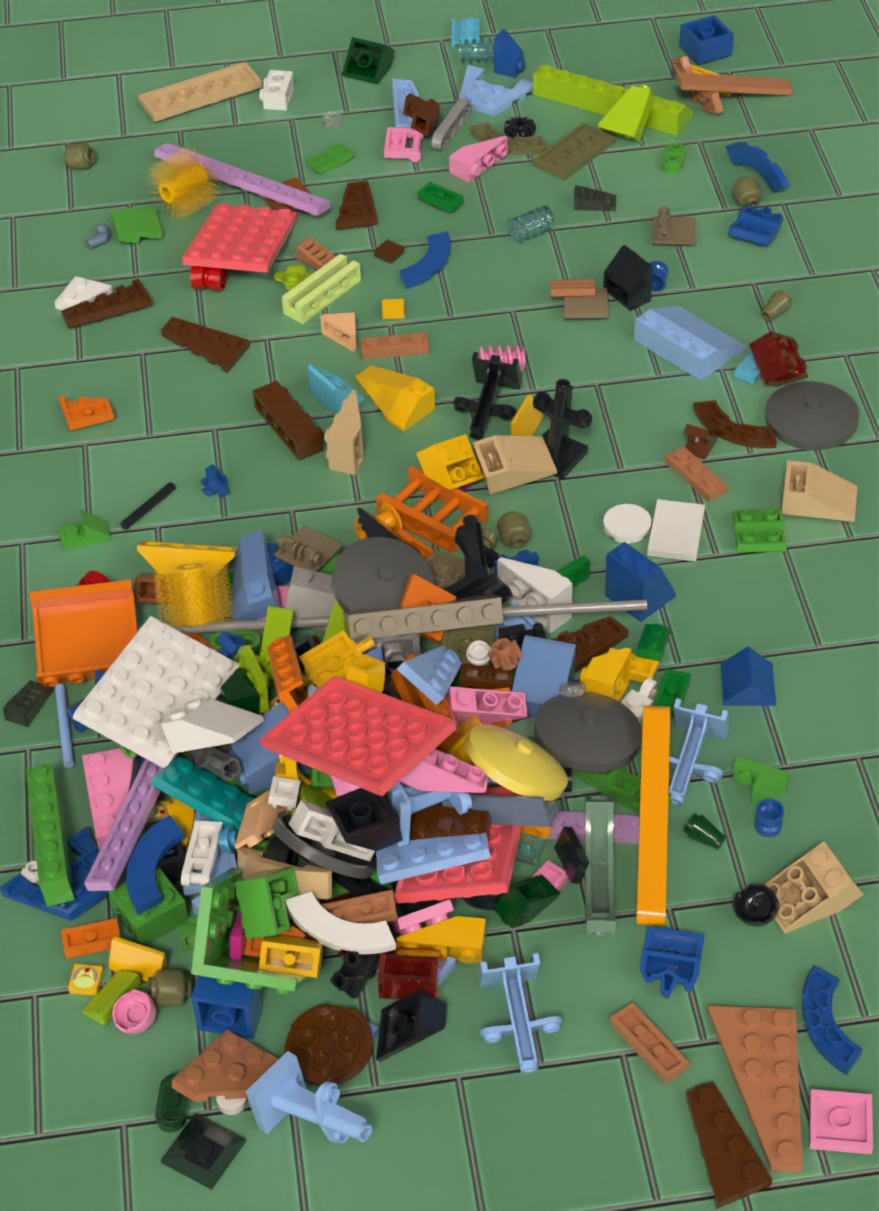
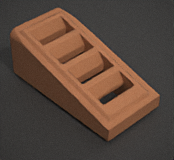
M310 237L296 247L297 260L316 270H319L335 258L331 252Z

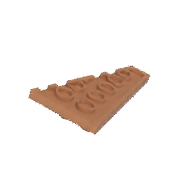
M707 1005L708 1017L712 1020L716 1030V1037L722 1045L726 1055V1062L740 1097L744 1100L748 1117L754 1125L759 1145L770 1172L802 1173L796 1009Z

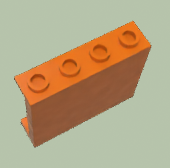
M131 580L29 592L33 611L38 671L36 677L40 686L55 687L59 683L81 684L85 680H96L95 671L101 670L106 673L138 632L134 590Z
M288 635L284 638L275 639L267 649L277 694L291 713L309 696L305 687L299 691L296 689V687L303 684L293 640L291 635Z

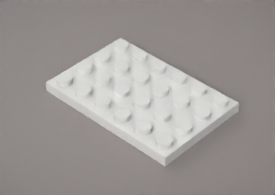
M150 616L76 709L73 719L156 765L165 768L173 762L179 752L172 753L161 723L170 718L169 714L171 712L185 708V703L192 699L200 698L201 701L209 699L218 700L221 696L220 687L240 665Z

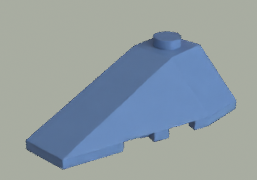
M263 529L239 537L230 598L232 603H229V606H233L232 608L230 607V610H232L230 611L231 616H235L232 617V621L262 619L267 615L268 606L281 608Z

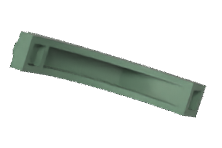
M585 795V854L590 862L585 872L586 934L596 936L615 935L616 932L613 866V795Z

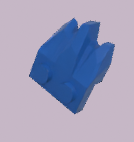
M749 205L738 212L737 220L729 227L728 235L735 236L738 240L753 241L759 246H768L776 239L784 218L782 214H772V209L768 207L755 209L754 206Z
M647 926L640 966L645 982L651 983L655 980H661V994L669 999L675 984L683 985L685 991L691 992L699 975L705 934Z

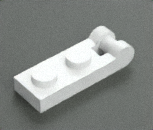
M195 820L181 874L182 886H191L192 884H201L203 886L212 880L219 850L218 833L223 829L222 822ZM194 869L202 870V873H194Z

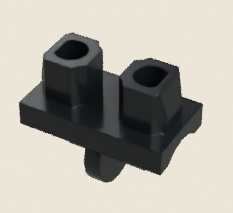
M347 950L344 956L345 962L341 969L334 973L331 983L339 991H344L352 999L358 998L368 979L374 978L377 974L376 965L382 956L379 953L359 954V952Z

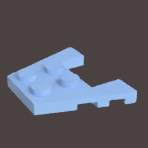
M468 65L459 99L471 100V110L496 116L511 107L513 101L524 99L530 91L533 93V82L521 79L513 89L504 88L502 85H493L481 80L484 77V69Z

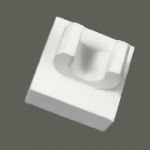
M273 776L268 804H272L273 808H277V805L286 806L288 811L296 808L300 780Z

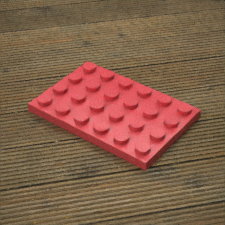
M227 203L215 205L182 256L183 265L267 273L298 219L297 212L290 209L273 210L269 207L250 208L248 205L230 206Z
M333 676L262 736L260 742L265 749L383 796L457 728L453 719Z
M503 786L486 788L485 793H475V795L522 796ZM440 802V803H437V804H435V805H433V806H442V807H443V804H442V802ZM491 824L489 834L491 858L398 880L394 894L397 904L508 893L522 826Z

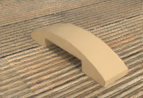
M243 846L237 849L238 868L243 869V878L264 870L293 866L264 858L262 851ZM310 864L302 868L294 866L299 895L312 891L316 899H329L332 897V870Z

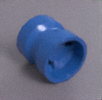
M653 261L650 263L653 266L652 291L657 292L665 287L669 270L665 263Z
M764 799L758 803L754 825L758 834L764 837H774L781 832L784 814L783 805L774 799Z

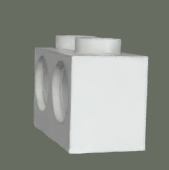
M269 71L267 78H264V88L260 89V101H263L264 109L287 111L294 90L293 71Z

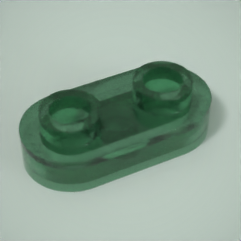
M177 1073L166 1076L160 1083L155 1117L158 1127L165 1132H176L183 1128L187 1121L190 1099L181 1093L177 1095L172 1094L176 1091L171 1088L172 1079ZM170 1117L176 1118L175 1120L167 1121Z

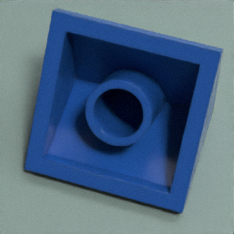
M748 646L721 663L723 706H776L773 664Z

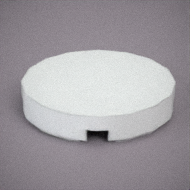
M620 504L610 508L605 513L603 520L605 534L608 537L609 535L614 537V541L619 543L626 542L627 544L643 540L644 536L649 535L652 525L650 514L644 508L634 504Z

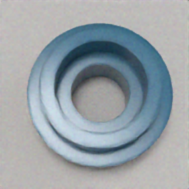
M226 826L225 829H221L218 833L220 850L222 852L227 851L229 854L237 851L234 845L238 831L233 826Z

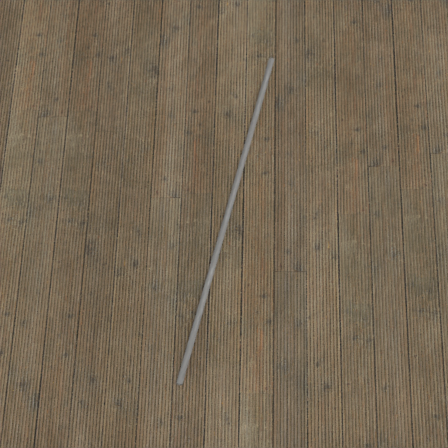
M647 599L502 607L503 617L647 610ZM330 616L292 618L291 628L324 627L328 625ZM266 619L207 623V625L195 627L182 625L174 629L188 634L264 630Z

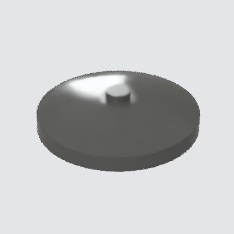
M803 381L783 386L770 396L766 404L765 422L767 426H772L775 437L785 444L805 450H826L844 444L855 434L859 422V409L853 398L840 388L822 382Z
M370 537L351 544L340 554L332 574V589L338 604L344 611L397 608L410 575L415 574L434 584V579L425 559L411 546L392 538Z
M575 691L554 696L540 707L535 719L534 734L538 745L550 753L560 764L580 771L606 772L623 767L633 760L640 748L642 729L634 713L619 701L599 693Z
M282 811L277 814L272 824L274 833L289 848L308 860L313 866L332 870L334 873L353 878L366 879L373 875L377 867V859L374 855L370 861L325 848L319 841L297 835L289 825L291 820L290 811Z

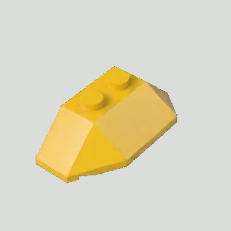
M142 541L137 545V551L158 573H167L162 571L171 570L162 569L178 568L175 566L184 565L186 562L187 564L193 563V561L194 563L200 562V564L206 562L215 566H222L217 568H223L226 565L224 563L231 561L237 555L238 547Z

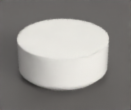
M216 1096L219 1110L227 1115H236L242 1112L247 1105V1098L226 1100L225 1096Z

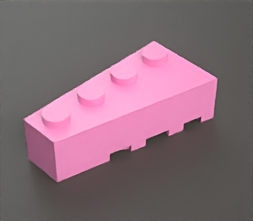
M120 748L82 755L99 852L132 787L139 769L137 756L132 759L128 758Z

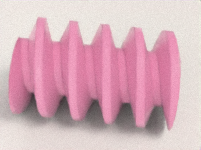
M518 344L514 346L513 351H511L509 345L505 346L504 351H502L500 345H497L495 352H493L491 345H488L486 352H484L482 346H479L480 359L490 360L491 355L501 356L502 363L512 364L515 358L519 360L520 372H524L525 344L522 351H520Z

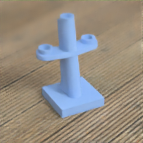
M676 698L673 707L676 728L688 730L679 759L669 756V768L675 769L668 795L671 796L672 804L683 805L693 774L702 776L704 780L712 783H717L718 779L722 778L723 771L721 769L696 763L705 736L708 735L727 740L730 728L728 711L723 710L721 717L708 714V706L697 703L695 710L683 708L682 699Z
M488 777V783H491L492 779ZM397 782L384 794L398 818L403 841L396 843L398 847L409 845L411 814L449 799L460 815L467 813L468 809L472 808V800L468 792L420 791L413 787H403L400 782Z
M538 953L532 954L530 963L517 965L515 957L504 958L502 968L488 970L487 962H480L478 973L480 989L502 985L511 1024L484 1028L480 1030L481 1038H484L485 1043H494L502 1040V1036L513 1035L521 1073L538 1070V1060L532 1031L543 1030V1033H554L560 1030V1025L562 1024L560 1016L529 1021L522 982L537 979L540 968Z
M289 1051L246 1090L258 1129L265 1134H268L288 1114L318 1124L328 1141L333 1143H345L349 1137L365 1142L372 1133V1126L367 1123L365 1118L337 1105V1100L340 1096L337 1084L326 1081L318 1088L316 1094L307 1090L297 1057Z

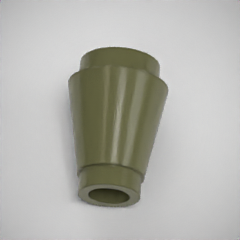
M783 290L774 292L761 311L762 318L770 322L788 310L792 303L790 295Z

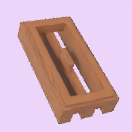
M594 279L550 280L552 297L595 295Z

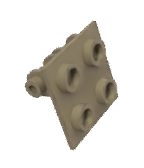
M662 206L658 210V215L653 216V244L696 245V217H670V209Z
M303 526L291 538L288 535L280 536L277 541L280 549L273 555L292 566L318 572L343 545Z

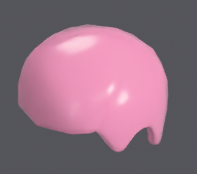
M136 989L121 995L114 1003L112 1011L115 1026L122 1032L130 1035L147 1031L154 1023L156 1016V1006L152 998L147 993Z

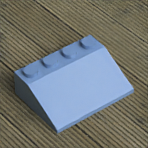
M680 306L649 309L635 319V341L700 381L746 349V345Z

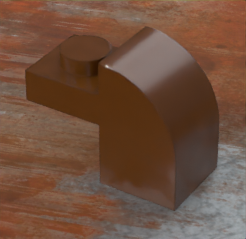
M410 93L405 98L403 114L412 118V129L429 136L437 129L440 106L432 98L425 101Z

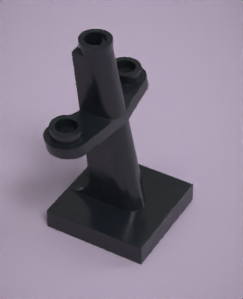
M478 352L473 353L472 364L476 383L483 384L479 400L477 402L464 397H455L453 400L456 411L463 413L467 411L475 412L470 426L469 436L472 439H483L490 416H499L504 420H511L515 416L517 410L513 406L495 404L500 387L521 389L522 378L518 359L514 358L513 363L508 364L501 362V356L491 355L490 360L479 359Z
M559 379L556 382L554 400L546 392L537 393L533 399V407L551 418L550 429L542 436L557 469V474H553V476L562 480L588 453L587 445L568 437L569 425L586 428L592 423V415L588 410L571 409L573 386L570 385L567 379Z
M475 515L465 516L462 520L463 525L459 526L455 533V542L464 554L465 578L443 590L456 596L455 600L495 594L501 597L503 603L513 597L511 589L489 569L494 567V561L499 559V554L494 549L484 547L481 523L477 520V517Z

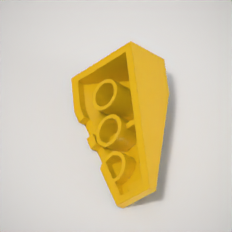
M372 365L355 376V380L366 395H370L376 408L383 412L385 420L403 432L435 410V388L419 378Z

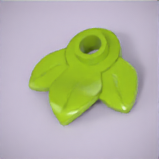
M296 264L287 267L286 271H276L273 276L276 281L283 282L287 290H291L314 272H306L304 266Z

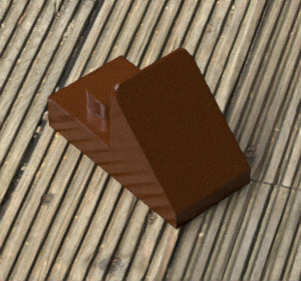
M686 424L684 433L689 435L685 447L696 457L706 459L718 440L719 435Z

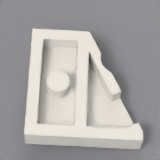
M75 276L55 300V308L64 310L83 301L93 302L97 295L102 293L112 294V285Z

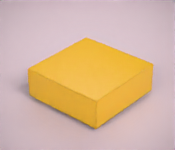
M382 299V318L405 319L404 299Z

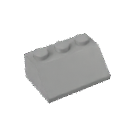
M294 566L285 604L286 609H293L292 618L330 616L335 602L332 589V575ZM327 626L305 628L326 632Z

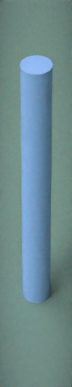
M64 684L55 685V696L63 765L65 768H71L74 766L69 717L66 709V691Z

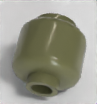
M86 142L73 143L66 147L63 158L72 170L88 169L95 161V152Z
M744 176L739 178L732 188V194L737 204L742 208L749 205L756 207L763 197V192L757 180L752 177Z
M509 511L503 514L497 522L500 539L507 547L520 548L531 538L529 523L526 516L522 513Z
M180 969L157 970L153 977L148 979V995L157 1007H180L183 1005L185 997L191 996V980L186 979L184 972Z

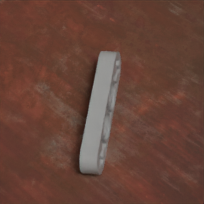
M460 98L433 134L431 143L433 149L445 150L468 118L471 111V100Z

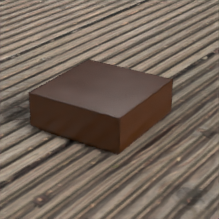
M387 239L374 250L375 257L392 264L404 253V246Z

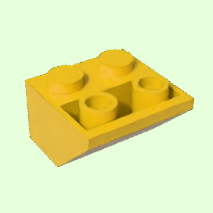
M466 434L434 444L416 453L425 476L449 490L484 478Z

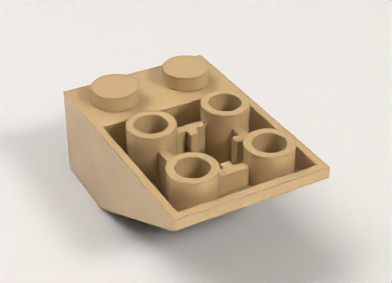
M352 390L348 398L343 400L340 412L335 414L333 424L330 428L326 429L324 441L327 442L326 459L329 462V469L351 475H356L364 461L362 427L356 390Z
M495 435L473 442L475 457L490 495L557 474V469L543 436Z
M787 460L782 514L855 522L858 486L813 463Z
M824 841L764 884L776 893L780 902L775 920L785 934L838 913L864 895L835 853Z

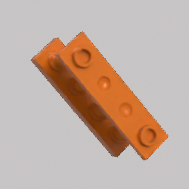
M413 466L408 468L409 484L394 498L382 492L376 497L377 515L381 513L380 506L382 503L391 504L401 518L403 529L453 555L459 550V546L455 542L456 529L463 525L462 520L465 516L475 515L477 520L485 524L488 522L487 503L457 488L449 490L425 476L423 470ZM416 489L426 494L413 507L402 503ZM435 499L445 503L432 517L421 513ZM454 509L465 513L452 527L441 523Z

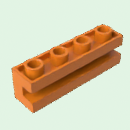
M410 654L404 661L412 659L416 655ZM396 668L391 677L402 701L455 721L457 729L435 748L445 753L462 736V732L446 697L436 705Z

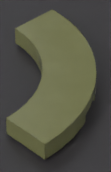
M489 122L470 127V133L479 142L504 136V133L495 129ZM541 135L533 137H508L509 154L535 155L541 154L549 148Z

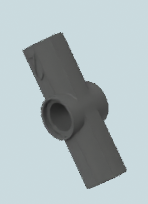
M215 746L185 751L188 759L193 761L197 767L206 769L224 780L232 781L235 777L240 776L242 767L239 764V759L232 756L229 751Z

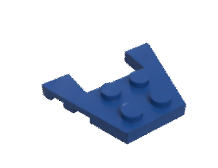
M85 827L67 840L68 847L79 856L70 863L75 900L47 907L40 885L35 887L20 873L0 887L2 895L70 921L107 896L108 891H88L84 884L99 854L89 829Z

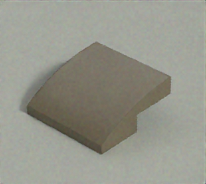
M595 288L594 296L563 297L564 318H609L607 288Z

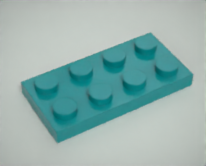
M178 757L155 774L151 782L152 786L210 819L222 822L224 827L233 826L238 832L247 803L256 799L244 794L236 786L221 781L213 773L198 768L190 760Z

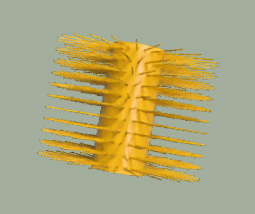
M200 149L199 162L196 159V164L194 153L192 156L193 160L187 153L185 158L184 156L180 160L179 158H174V164L173 162L170 164L168 162L166 166L164 163L161 165L162 169L156 171V178L159 177L161 182H155L160 186H158L159 188L153 187L159 190V192H154V194L160 193L162 200L167 202V217L168 204L170 203L172 204L171 213L172 211L173 213L175 212L174 206L176 204L180 215L182 209L183 211L187 207L188 209H193V207H190V204L199 205L198 201L200 202V200L206 202L204 199L206 196L212 198L205 190L208 188L207 184L213 185L207 181L212 179L208 175L219 174L207 173L208 170H205L202 164L200 165Z
M193 561V563L187 564L186 562L184 565L175 566L178 568L162 569L171 570L162 571L167 573L155 574H165L161 576L166 577L155 579L167 578V581L163 582L173 584H168V587L158 588H170L166 592L171 593H166V596L155 595L158 598L164 597L161 599L171 600L168 602H173L168 603V606L157 605L164 609L160 612H175L171 613L170 616L169 614H165L168 616H162V618L166 619L162 620L165 624L173 623L178 625L176 627L182 625L195 627L207 625L212 620L213 622H223L215 620H232L220 617L230 616L231 614L221 615L225 613L220 612H225L226 609L223 608L226 606L231 608L233 606L218 603L224 602V600L218 599L222 598L217 597L222 596V593L218 595L217 592L232 593L228 590L216 591L220 587H215L220 586V583L230 584L228 581L222 582L225 580H219L229 578H219L225 577V575L218 573H225L226 571L217 572L223 571L217 569H226L227 567L217 568L222 566H215L209 563L200 564V562L194 563ZM228 594L223 595V597L231 598V596H227Z

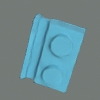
M466 18L461 19V21L452 19V47H455V44H460V47H479L480 19Z

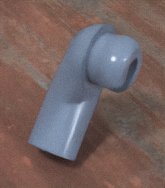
M105 223L96 226L95 229L98 232L96 236L85 240L88 249L100 246L108 240L110 230L107 229Z

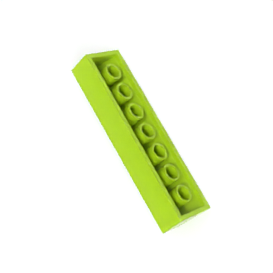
M541 65L533 74V95L606 115L628 90L620 85H613L602 80L570 73L569 71L556 69L549 65ZM656 96L645 127L677 136L692 118L694 111L687 105L677 101H670Z

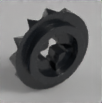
M511 117L510 120L505 122L504 132L512 138L516 136L530 137L536 132V124H534V120L528 119V117Z

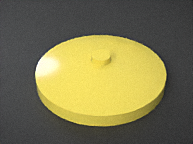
M484 724L473 727L465 740L466 752L473 763L480 767L492 780L517 794L543 797L544 801L558 799L567 787L568 778L560 763L544 748L519 733L503 727Z

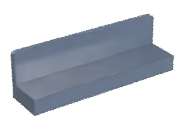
M470 795L472 800V808L470 810L488 811L491 816V824L550 827L559 811L557 801H544L543 797ZM449 799L442 801L443 807L454 808Z

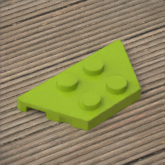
M242 646L239 648L238 654L234 656V660L240 665L239 668H243L258 692L259 715L262 716L269 711L267 691L269 679L267 673L262 672L259 656L254 655L251 646Z

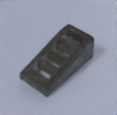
M575 185L574 210L616 211V195Z
M30 680L4 706L5 720L29 727L52 694L53 687H45L43 684Z

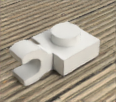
M649 677L643 682L639 692L631 689L620 702L634 713L639 723L643 720V705L653 706L654 701L651 699L657 693V690L653 689L657 682Z

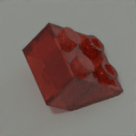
M770 331L749 344L766 385L778 387L809 377L806 372L807 365L797 351L799 347L794 338Z
M396 947L395 950L380 953L377 978L379 999H402L421 988L438 998L441 949Z

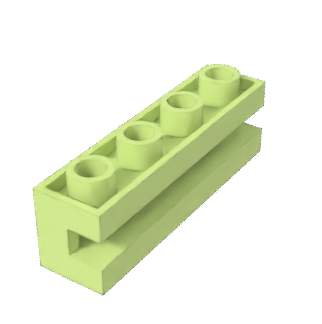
M339 254L282 296L283 314L304 324L361 281L360 263L353 260L347 265V257Z

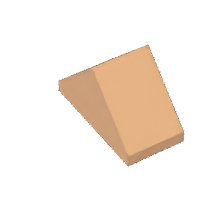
M355 312L323 314L320 316L323 335L353 352L357 350Z

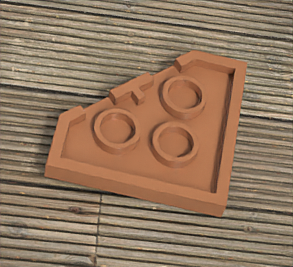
M226 1029L172 1079L171 1088L194 1102L208 1101V1097L225 1096L226 1100L248 1098L246 1090L279 1059Z

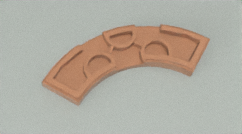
M687 56L671 59L676 74L677 72L694 73ZM687 90L688 96L694 103L699 102L704 106L703 110L716 114L723 112L718 92Z

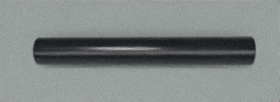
M172 482L167 483L120 523V526L124 530L130 528L176 489L175 485Z

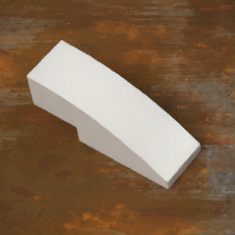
M301 800L289 822L290 827L297 835L319 841L325 848L367 861L371 860L375 852L374 850L345 843L329 811L315 804Z

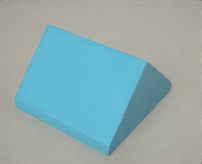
M309 364L308 379L310 393L334 414L339 413L343 400L348 398L351 391L355 389L339 375ZM356 391L357 402L359 404L363 402L364 397Z

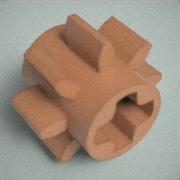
M506 638L495 641L492 645L493 651L488 652L494 668L500 667L504 671L514 669L518 665V658L523 656L516 640L510 642Z

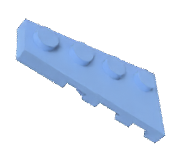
M392 79L391 88L395 128H411L412 118L403 114L405 98L410 93L419 97V94L412 80Z
M441 646L404 661L397 670L437 705L445 697L462 662L453 650Z
M487 834L409 840V845L401 847L393 844L376 851L377 873L381 885L489 859L491 854Z

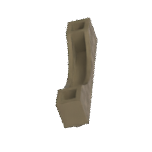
M491 594L428 605L344 611L343 618L346 634L351 640L356 641L364 640L369 636L373 639L503 623L501 597Z

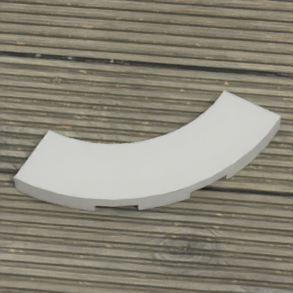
M312 891L285 900L286 909L296 925L303 932H307L317 939L319 943L338 951H341V949L359 952V954H377L396 949V943L386 920L366 924L342 920L326 911L318 903Z

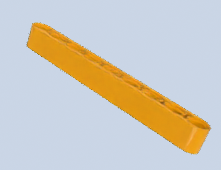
M643 705L636 925L665 927L670 747L669 706Z

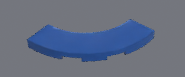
M735 142L726 146L733 164H744L755 169L766 180L773 193L790 185L778 164H773L767 157L768 154L759 147H752L746 142Z
M447 231L428 235L429 249L426 255L416 264L399 270L406 289L430 280V276L436 272L439 273L445 267L451 253L450 236Z
M171 815L153 825L138 841L130 856L126 880L130 901L137 915L163 902L156 886L157 865L174 845L185 839L183 831Z
M814 965L805 982L802 996L804 1026L818 1052L837 1070L848 1075L861 1056L862 1048L853 1043L843 1033L833 1017L832 998L840 979Z

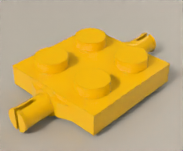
M343 630L299 656L300 661L305 667L306 675L302 676L303 684L296 687L297 691L311 683L319 689L333 676L347 680L346 665L363 655L362 653L376 646L371 636L356 644Z

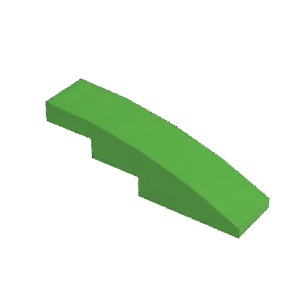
M624 766L606 772H586L571 768V772L605 795H613V800L640 813L641 777L626 772ZM668 795L669 808L672 805L671 796Z

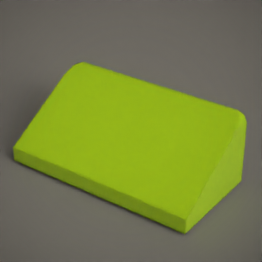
M118 970L82 1010V1013L101 1025L106 1026L113 1018L114 1003L121 995L129 993L133 989L138 990L142 986L140 976L135 972Z

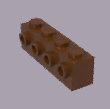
M274 381L252 390L254 408L298 460L323 450L322 440L324 435L319 426L316 427L310 415L303 412L298 401H294L291 398L287 388H283L278 381Z

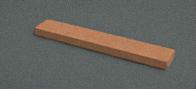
M678 72L675 77L681 90L790 96L793 91L788 80L782 78Z

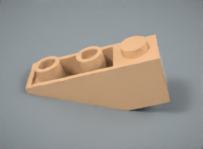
M270 790L247 803L234 845L236 849L247 844L248 848H251L273 834L272 824L277 814L282 811H288L286 806L277 805V808H273L272 804H268Z

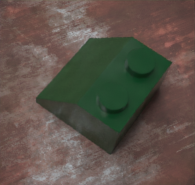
M352 37L342 76L379 84L390 70L395 50L385 44Z

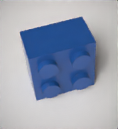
M715 15L680 25L679 45L697 64L706 63L707 61L732 54L734 34Z
M198 975L191 997L197 1030L222 1034L228 1029L240 1037L254 1039L263 1011L260 989L247 988L246 983L235 982L230 985L217 982V978Z

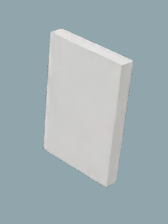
M657 499L647 556L696 562L705 505Z

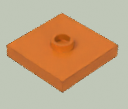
M412 574L409 576L398 607L454 601L456 596ZM444 630L418 634L438 643L442 639Z

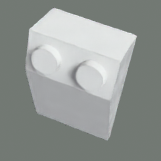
M502 557L497 560L498 578L511 589L513 595L512 598L506 600L511 605L515 602L519 606L572 603V583L568 578L563 577L555 570ZM572 614L535 615L530 617L536 623H541L543 629L551 634L572 618Z
M195 698L186 702L185 708L171 712L169 714L170 718L161 723L172 753L234 743L264 722V718L261 715L214 699L201 701L200 698Z

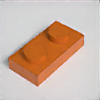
M117 918L61 930L66 959L111 950L113 937L121 938Z

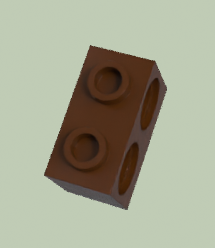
M462 663L459 687L485 690L510 687V691H512L514 669L504 671L500 667L495 669L494 666H476Z

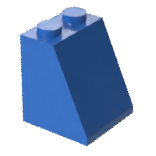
M623 542L607 553L605 596L611 601L647 599V610L626 611L640 622L676 597V593L662 568L626 542Z

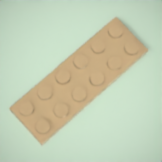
M242 62L138 95V100L152 120L156 122L174 115H181L193 109H199L202 106L218 103L221 100L233 98L246 92H252L255 89L262 88V80L246 62Z

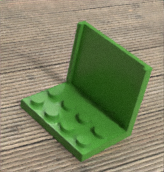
M232 867L201 886L191 974L217 978V982L221 984L246 983V987L251 989H263V986L275 988V992L281 994H291L292 991H296L310 978L308 976L259 970L260 958L243 955L241 961L231 960L230 933L240 911L239 901L236 898L235 881L243 879V869Z

